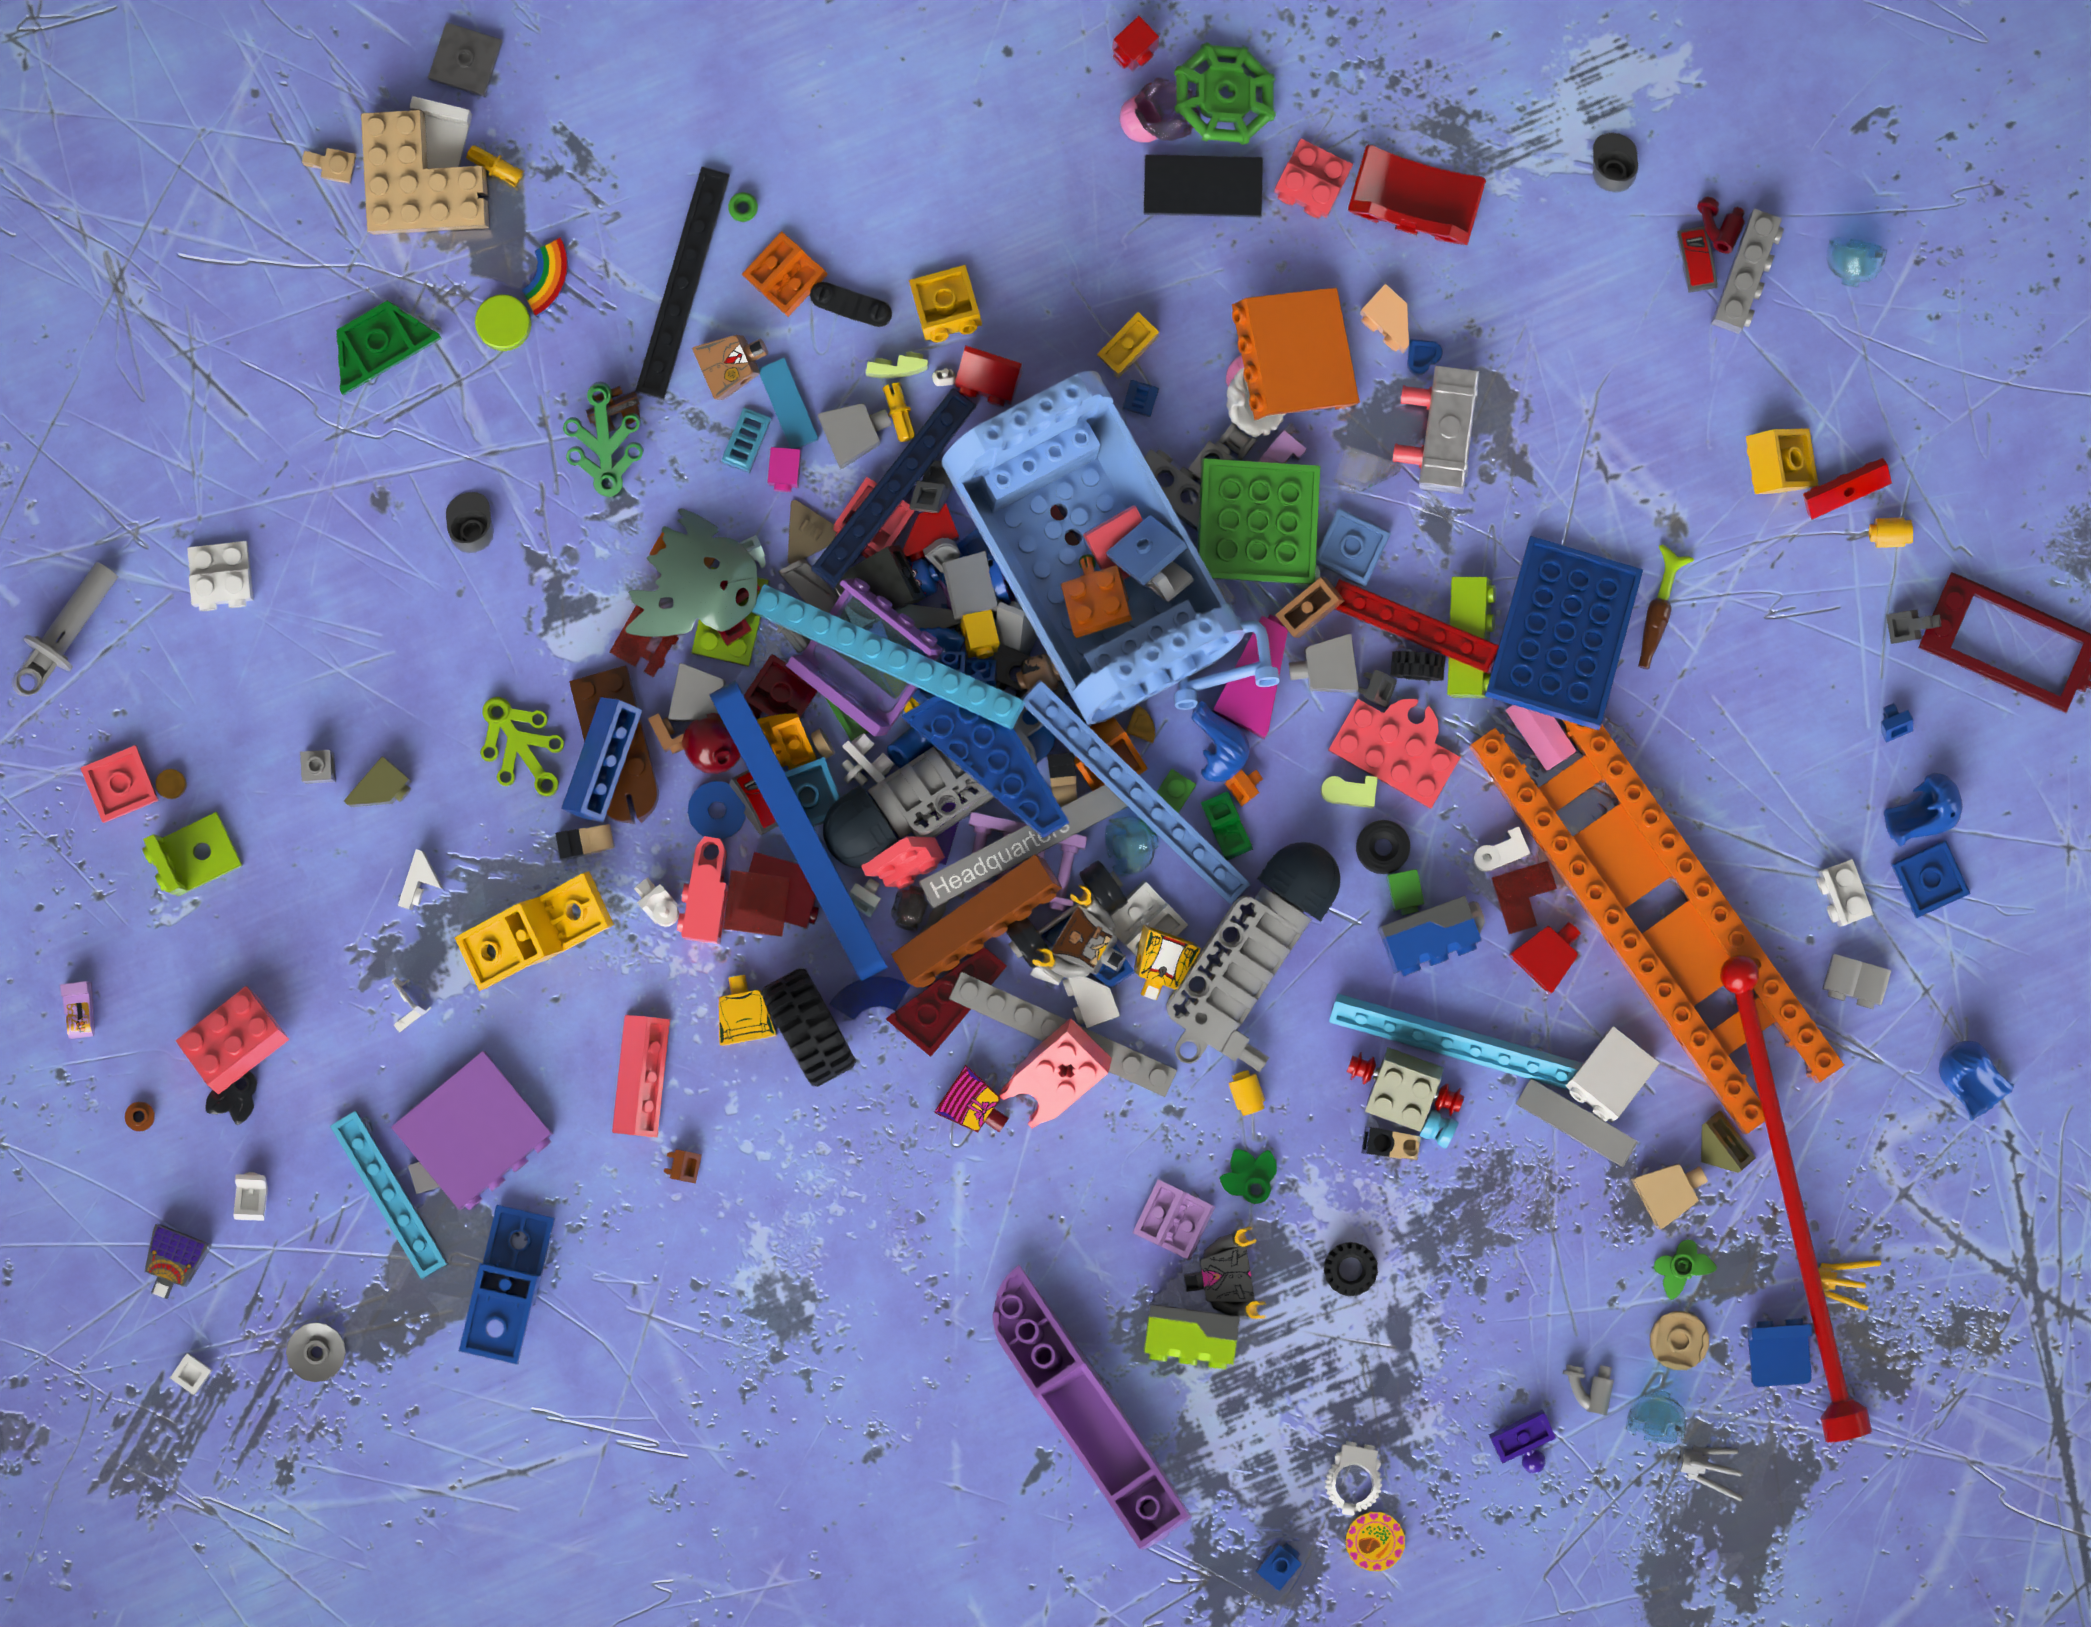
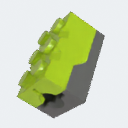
M1150 1304L1144 1353H1149V1359L1167 1362L1168 1356L1179 1357L1178 1362L1181 1364L1197 1366V1360L1209 1361L1208 1367L1227 1370V1364L1234 1365L1240 1317Z

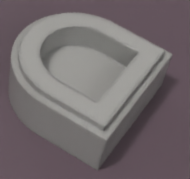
M949 538L938 539L923 549L924 555L941 573H944L942 567L944 562L958 559L960 556L957 544Z

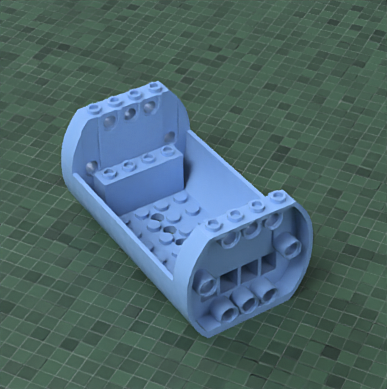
M1086 371L1077 373L972 428L956 441L943 456L942 466L1087 724L1107 721L1203 670L1227 654L1242 640L1245 632L1230 605L1226 603L1113 404V398L1098 372ZM1054 505L1062 506L1066 510L1067 516L1063 520H1056L1051 516L1050 509ZM1134 505L1137 507L1143 520L1151 515L1185 542L1188 548L1173 561L1192 575L1194 581L1171 601L1167 602L1146 585L1142 586L1129 576L1124 579L1129 599L1128 604L1132 621L1075 638L1061 583L1084 575L1083 570L1079 566V559L1084 555L1093 556L1083 536L1084 533ZM1075 531L1080 535L1081 542L1078 545L1071 546L1065 541V534ZM1095 560L1096 566L1094 569L1095 571H1100V568Z

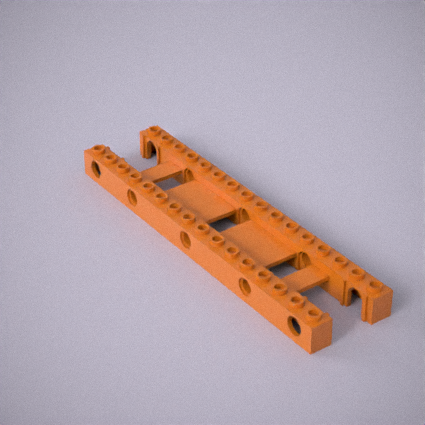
M1562 720L1566 725V736L1571 738L1583 757L1539 788L1525 770L1527 767L1525 763L1521 764L1503 739L1505 735L1503 733L1500 735L1496 728L1492 729L1472 743L1469 749L1743 1134L1750 1133L1764 1123L1765 1119L1760 1099L1745 1080L1747 1076L1740 1073L1728 1056L1746 1043L1739 1011L1710 1030L1694 1008L1696 1004L1723 986L1720 979V970L1727 959L1742 955L1749 957L1755 962L1759 970V979L1753 991L1756 993L1754 997L1756 998L1755 1003L1762 1031L1772 1024L1775 1025L1786 1041L1784 1043L1785 1046L1796 1049L1808 1066L1806 1068L1808 1072L1806 1075L1808 1078L1812 1077L1815 1083H1820L1844 1066L1836 1052L1603 725H1601L1599 730ZM1599 781L1602 783L1606 782L1618 799L1616 802L1618 805L1572 836L1556 812ZM1668 878L1675 879L1687 896L1685 899L1687 902L1641 933L1625 909Z

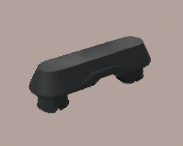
M828 282L817 283L811 289L810 298L813 304L837 315L876 327L885 326L892 318L891 307L884 301Z

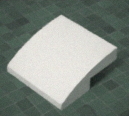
M1144 880L1126 897L1128 904L1111 915L1116 926L1114 934L1135 956H1137L1143 925L1174 936H1178L1188 926L1175 910Z

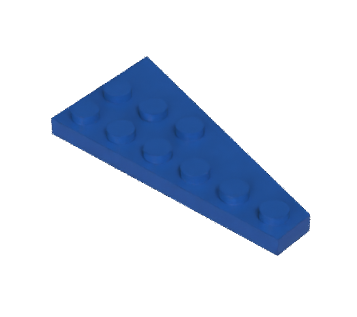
M980 671L970 676L986 683ZM938 696L929 699L902 715V718L1043 838L1069 823L1068 818L1014 728L1011 730Z

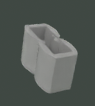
M1833 954L1822 989L1829 991L1828 997L1845 1001L1846 996L1857 999L1856 1005L1874 1009V1005H1882L1891 970Z

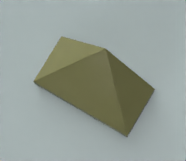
M1721 1111L1717 1112L1702 1125L1701 1162L1739 1173L1756 1159Z

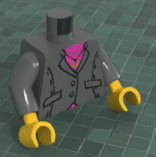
M1249 1226L1235 1233L1219 1237L1205 1249L1203 1259H1200L1201 1272L1184 1274L1186 1292L1204 1289L1206 1301H1210L1211 1306L1222 1313L1230 1316L1264 1319L1266 1315H1259L1257 1307L1259 1305H1266L1264 1301H1255L1246 1246L1254 1244L1256 1239L1251 1241L1246 1239V1231L1252 1229Z

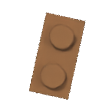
M1320 577L1275 615L1294 638H1300L1345 600L1327 578Z

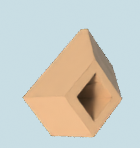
M1385 284L1362 308L1360 315L1363 316V319L1361 321L1372 332H1375L1377 329L1385 336L1383 339L1384 343L1394 352L1399 349L1404 353L1409 346L1407 303Z

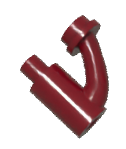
M1704 197L1698 202L1697 209L1702 213L1705 231L1713 241V247L1717 251L1729 254L1733 251L1745 224L1743 219L1745 211L1740 207H1734L1732 213L1726 214L1720 229H1718L1714 216L1719 212V203L1714 198Z

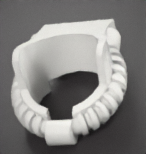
M1346 1441V1444H1342L1341 1452L1335 1455L1336 1463L1331 1465L1332 1468L1326 1474L1325 1489H1327L1326 1494L1329 1495V1500H1332V1504H1336L1337 1508L1340 1507L1342 1509V1514L1354 1516L1356 1511L1362 1512L1363 1509L1367 1510V1507H1371L1372 1503L1376 1502V1498H1379V1493L1382 1491L1380 1490L1382 1487L1381 1473L1378 1472L1381 1461L1377 1459L1378 1450H1375V1446L1364 1444V1448L1357 1447V1443ZM1349 1465L1363 1467L1370 1474L1372 1480V1488L1369 1495L1363 1501L1356 1504L1344 1502L1335 1489L1338 1473Z

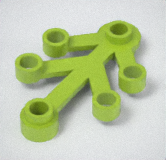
M493 697L487 700L483 706L482 713L489 725L485 745L480 751L481 757L487 762H494L499 756L496 744L500 727L507 736L502 768L497 774L498 782L506 787L511 786L515 782L516 777L513 770L518 752L536 778L534 783L536 791L545 797L554 795L559 789L558 779L552 773L545 772L528 745L547 748L552 753H559L564 748V740L558 735H551L549 737L517 731L511 722L512 720L531 723L534 728L542 729L548 723L547 715L539 710L529 712L512 709L510 703L502 697ZM501 707L503 709L502 716L494 717L492 714L493 709ZM537 714H541L544 717V722L541 725H536L533 722V718ZM552 739L560 740L561 745L558 749L550 747ZM490 747L493 748L495 755L492 758H486L484 755L485 750ZM504 772H510L512 776L511 780L507 783L501 780V775ZM548 779L552 781L553 786L550 790L546 791L542 788V783Z

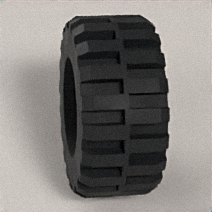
M797 968L763 988L761 991L763 1000L811 1086H821L854 1067L856 1063L855 1057L805 968Z

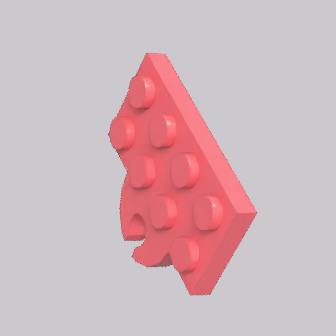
M1357 699L1328 751L1368 774L1378 777L1377 779L1431 809L1461 758L1435 743L1439 730L1438 720L1433 710L1428 706L1424 710L1425 718L1423 722L1414 724L1408 719V711L1417 706V699H1401L1391 704L1384 713Z

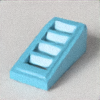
M743 408L722 457V463L750 473L771 418ZM746 418L762 423L761 428L746 424ZM742 429L758 434L756 439L740 434ZM738 439L752 444V449L737 445ZM736 450L749 456L747 460L732 455L733 451Z

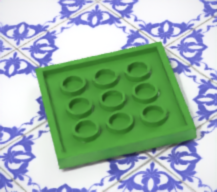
M1202 459L1197 552L1213 579L1309 585L1315 582L1320 466Z

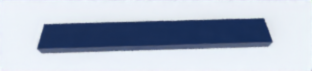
M952 388L812 566L811 570L834 588L913 489L917 481L920 480L977 406L975 403Z

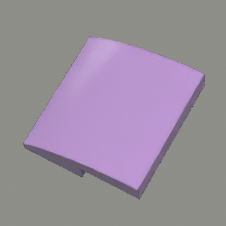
M1158 1179L1133 1233L1190 1260L1215 1206Z

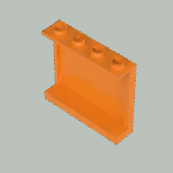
M1337 288L1249 297L1232 304V319L1236 324L1238 349L1242 354L1243 374L1248 384L1250 394L1249 405L1253 411L1254 420L1270 415L1334 407L1335 410L1346 409L1360 403Z

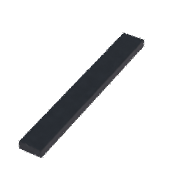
M701 167L636 387L637 393L665 400L730 174Z

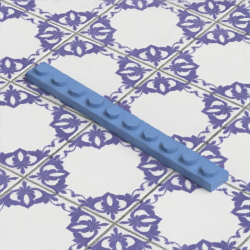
M1040 679L1021 698L1025 702L1024 706L1230 905L1251 885L1241 873Z

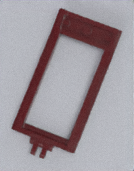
M1951 572L1932 615H1940L1941 627L1926 629L1918 649L1954 663L2067 714L2076 691L2085 693L2087 688L2091 689V633ZM1974 596L2083 645L2061 697L1951 648Z

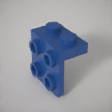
M1803 1318L1785 1319V1325L1778 1326L1773 1325V1320L1756 1321V1327L1747 1328L1751 1381L1755 1387L1807 1384L1811 1381L1808 1337L1812 1336L1811 1324H1803Z

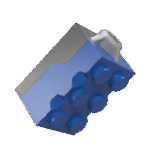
M1462 896L1381 926L1378 931L1394 974L1401 971L1404 977L1420 971V964L1429 961L1430 966L1447 961L1449 959L1448 954L1457 951L1458 956L1477 949L1476 943L1482 941L1480 932L1485 924V919L1479 903L1475 901L1468 903L1466 897Z

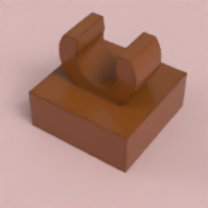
M678 1149L675 1152H669L667 1157L674 1158L672 1169L664 1168V1172L670 1175V1179L696 1184L702 1154Z

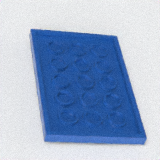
M1530 536L1485 696L1599 730L1602 725L1643 569Z

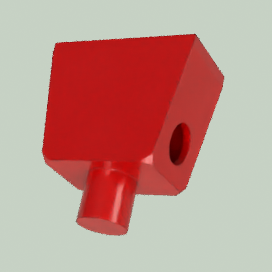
M1569 921L1558 933L1550 926H1547L1508 956L1548 994H1552L1579 955L1570 945L1581 935V932Z

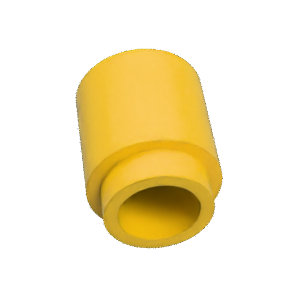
M1904 517L1875 518L1874 524L1869 525L1870 542H1875L1876 548L1905 547L1906 544L1913 542L1912 520H1905Z
M1244 1070L1233 1074V1081L1229 1082L1228 1085L1237 1110H1241L1242 1115L1245 1116L1264 1109L1263 1101H1265V1097L1256 1073L1250 1074L1249 1070Z

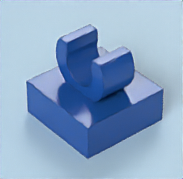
M1131 379L1122 409L1151 417L1159 388Z
M1894 703L1883 707L1885 720L1881 721V733L1886 743L1913 731V718L1909 710L1899 713Z

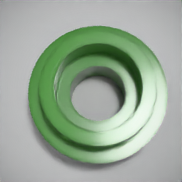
M741 192L735 194L730 199L728 209L730 215L736 221L748 222L756 216L758 204L751 194ZM739 204H748V211L744 213L739 212Z

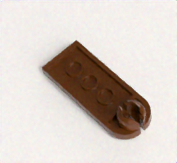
M626 665L569 681L584 742L600 697L621 700L638 708L629 670ZM641 718L639 719L607 811V815L610 818L621 823L636 824L634 817L630 813L627 801L628 795L632 796L636 816L641 823L654 811L659 800V789Z

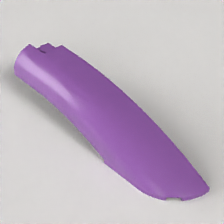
M1020 1265L1015 1267L1003 1280L996 1294L993 1325L997 1339L1034 1397L1037 1398L1089 1472L1140 1550L1146 1549L1169 1536L1171 1531L1192 1518V1515L1141 1436L1074 1339Z

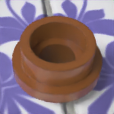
M135 1102L126 1109L125 1122L132 1130L145 1131L153 1125L155 1113L149 1104ZM137 1111L144 1113V1120L142 1122H137L134 1119Z

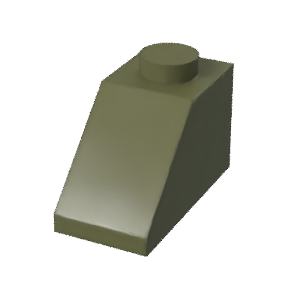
M382 756L346 797L344 802L350 807L393 804L396 800L401 802L411 791L409 785L412 781Z

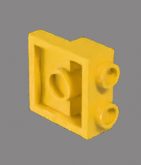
M966 265L909 280L925 341L931 339L933 342H942L949 337L948 334L959 331L964 335L971 334L977 330L978 326L982 325Z

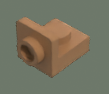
M658 713L648 718L665 753L671 750L672 754H675L684 749L682 746L684 734L671 739L670 735L675 732L667 717L661 719Z

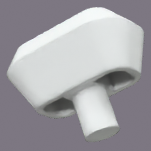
M944 368L943 370L935 371L932 379L936 386H948L955 384L956 376L951 369Z

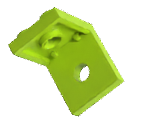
M218 812L210 814L163 838L152 834L143 839L146 845L142 848L148 863L156 866L159 872L155 874L159 887L162 891L165 890L178 897L243 866ZM201 843L208 844L211 849L210 856L205 860H199L195 856V849Z

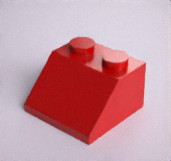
M965 345L955 380V387L960 388L959 393L968 397L976 398L977 394L988 397V403L999 407H1004L1005 403L1011 405L1022 374V363Z

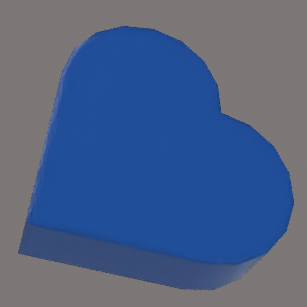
M1410 339L1407 360L1410 372L1415 375H1422L1428 371L1430 365L1438 363L1443 354L1441 346L1434 341Z

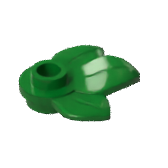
M1235 1149L1231 1157L1232 1172L1219 1177L1224 1190L1231 1195L1243 1196L1246 1201L1252 1204H1260L1266 1201L1271 1193L1269 1182L1277 1173L1273 1154L1270 1150H1266L1255 1159L1248 1152ZM1254 1183H1258L1262 1188L1261 1193L1258 1195H1254L1250 1191V1187Z

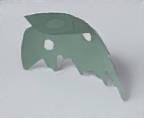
M678 509V512L683 517L678 519V522L686 528L688 535L674 531L666 526L662 528L664 533L663 541L666 544V548L661 549L656 555L647 556V560L661 573V577L655 582L659 589L656 591L631 590L628 592L632 597V603L643 608L644 611L626 627V632L645 637L683 634L692 630L697 618L704 625L710 626L717 631L729 630L748 616L756 605L757 566L753 557L734 539L726 537L713 538L712 536L718 533V528L706 519L688 510ZM711 557L720 561L719 567L717 569H709L704 564V558ZM723 580L728 581L725 590H722L720 588V584ZM740 588H746L749 594L748 601L744 606H739L736 602V594ZM663 597L672 598L674 605L668 609L660 608V600Z

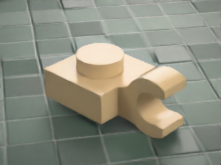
M330 148L326 149L325 156L304 151L302 163L307 167L322 169L321 178L350 184L356 154Z

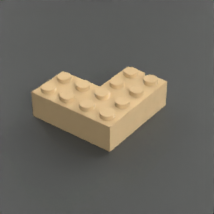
M422 111L361 113L367 232L376 235L489 228L488 201L484 198H478V194L488 196L486 169L483 166L428 169L425 114Z

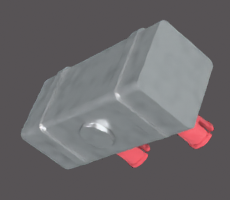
M1435 366L1433 385L1429 389L1403 385L1401 404L1425 406L1429 410L1424 445L1422 447H1414L1395 443L1393 462L1419 465V468H1421L1419 489L1463 494L1465 478L1468 474L1467 463L1475 405L1478 401L1479 371Z

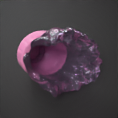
M1156 78L1153 82L1145 85L1138 95L1124 102L1120 110L1119 121L1128 138L1136 142H1152L1157 138L1174 141L1177 138L1191 135L1193 129L1191 124L1180 113L1177 114L1174 109L1176 106V81L1170 82L1168 79ZM1188 89V99L1196 97L1192 96L1193 90ZM1200 107L1193 108L1194 112L1201 118Z

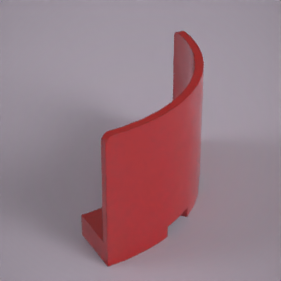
M1367 145L1347 211L1375 223L1384 221L1395 224L1396 230L1417 235L1419 231L1434 236L1435 240L1468 245L1486 179L1482 176L1462 174L1424 165L1394 155L1373 145Z

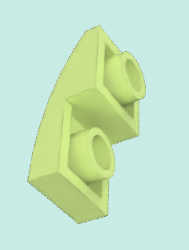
M906 352V356L899 355L897 366H892V361L875 358V362H867L866 377L887 379L907 377L928 370L929 363L928 360L923 359L924 355L915 352Z

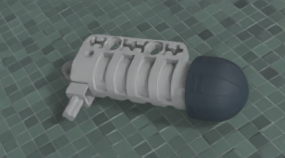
M1024 706L1013 728L1037 766L1034 747L1027 737L1039 730L1043 724L1038 721L1035 725H1027L1023 721V714L1028 709ZM933 746L868 789L867 791L871 798L861 785H858L839 798L830 807L825 816L823 837L829 852L839 862L850 867L862 868L861 865L871 861L878 854L899 842L893 831L900 840L911 832L915 837H936L995 797L936 746ZM973 787L975 790H978V793L974 795L968 789ZM959 793L961 794L962 800H966V802L963 804H961L960 798L957 795ZM946 803H954L956 805L955 809L951 812L941 810L942 806ZM936 811L939 820L937 821L935 815L933 816L930 813ZM924 820L929 826L924 828L922 825H919V822Z
M1299 842L1280 849L1257 878L1273 889V891L1270 892L1262 886L1255 898L1250 896L1238 897L1193 962L1179 988L1174 990L1167 1001L1166 1010L1169 1017L1185 1029L1175 1046L1176 1056L1181 1062H1196L1207 1046L1210 1045L1234 1062L1239 1058L1258 1072L1265 1066L1269 1057L1248 1044L1250 1039L1237 1030L1312 920L1303 912H1307L1321 922L1337 897L1340 888L1339 868L1335 859L1324 848L1309 842ZM1251 902V909L1254 912L1251 916L1249 914L1244 915L1241 922L1246 925L1242 928L1237 922L1232 921L1231 918L1235 916L1239 920L1243 913L1240 906L1242 904L1248 905ZM1227 927H1235L1238 931L1237 938L1232 942H1226L1222 938V933ZM1218 940L1229 950L1227 953L1223 950L1220 951L1218 958L1221 961L1218 965L1215 963L1211 964L1208 971L1212 975L1209 978L1198 967L1201 965L1206 969L1209 964V960L1206 957L1209 953L1211 955L1216 954L1219 947L1214 944ZM1200 976L1204 978L1205 985L1200 991L1190 990L1189 982L1193 977ZM1185 990L1190 997L1196 1000L1192 1003L1188 999L1185 1003L1187 1012L1185 1014L1180 1012L1178 1015H1175L1176 1010L1173 1006L1175 1003L1179 1005L1183 1003L1186 997L1181 993ZM1191 1041L1196 1045L1197 1052L1194 1057L1184 1058L1180 1054V1047L1184 1042Z

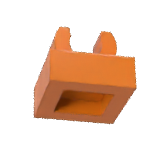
M1241 769L1232 779L1227 780L1224 784L1242 807L1260 793L1255 786L1263 778L1257 770L1247 776Z

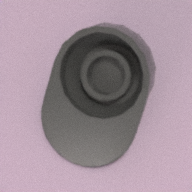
M1617 133L1603 134L1593 144V177L1595 183L1600 188L1610 192L1627 190L1634 183L1638 171L1637 148L1624 135Z
M468 492L457 496L449 503L446 509L447 531L454 546L466 553H476L489 546L493 540L494 528L491 520L490 504L487 498L480 493Z

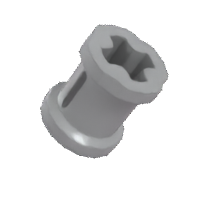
M1232 423L1218 442L1225 444L1238 454V459L1242 460L1257 439L1255 437H1248L1237 428L1236 424Z

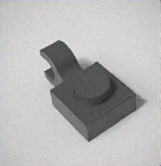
M1918 610L1886 615L1891 644L1922 639L1921 630L1941 627L1940 615L1919 618Z

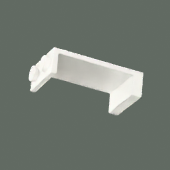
M412 96L409 108L411 110H420L425 114L428 169L459 167L472 118L470 110Z

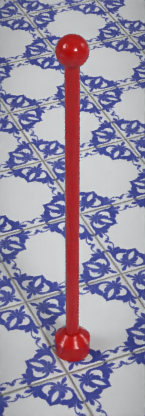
M1742 955L1733 956L1722 965L1720 979L1728 991L1735 993L1832 1401L1820 1417L1825 1441L1831 1443L1855 1439L1870 1434L1873 1431L1867 1407L1854 1399H1849L1753 995L1752 989L1758 982L1759 970L1755 962L1749 957Z

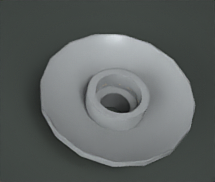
M317 1322L303 1325L297 1329L288 1340L286 1349L288 1365L294 1374L303 1380L311 1382L325 1381L337 1374L344 1364L346 1354L344 1341L338 1331L327 1324ZM315 1346L322 1349L323 1353L319 1358L312 1355V1349Z

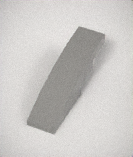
M1530 1079L1516 1102V1105L1621 1167H1624L1638 1143L1635 1139L1533 1079Z

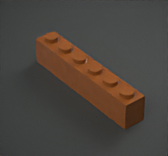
M1034 854L900 947L891 956L908 984L916 988L926 987L932 984L936 979L935 976L941 972L955 968L960 963L959 960L981 950L984 942L992 937L995 938L1004 934L1008 930V925L1016 920L1021 921L1027 918L1032 913V909L1039 904H1046L1056 897V893L1062 887L1046 860Z

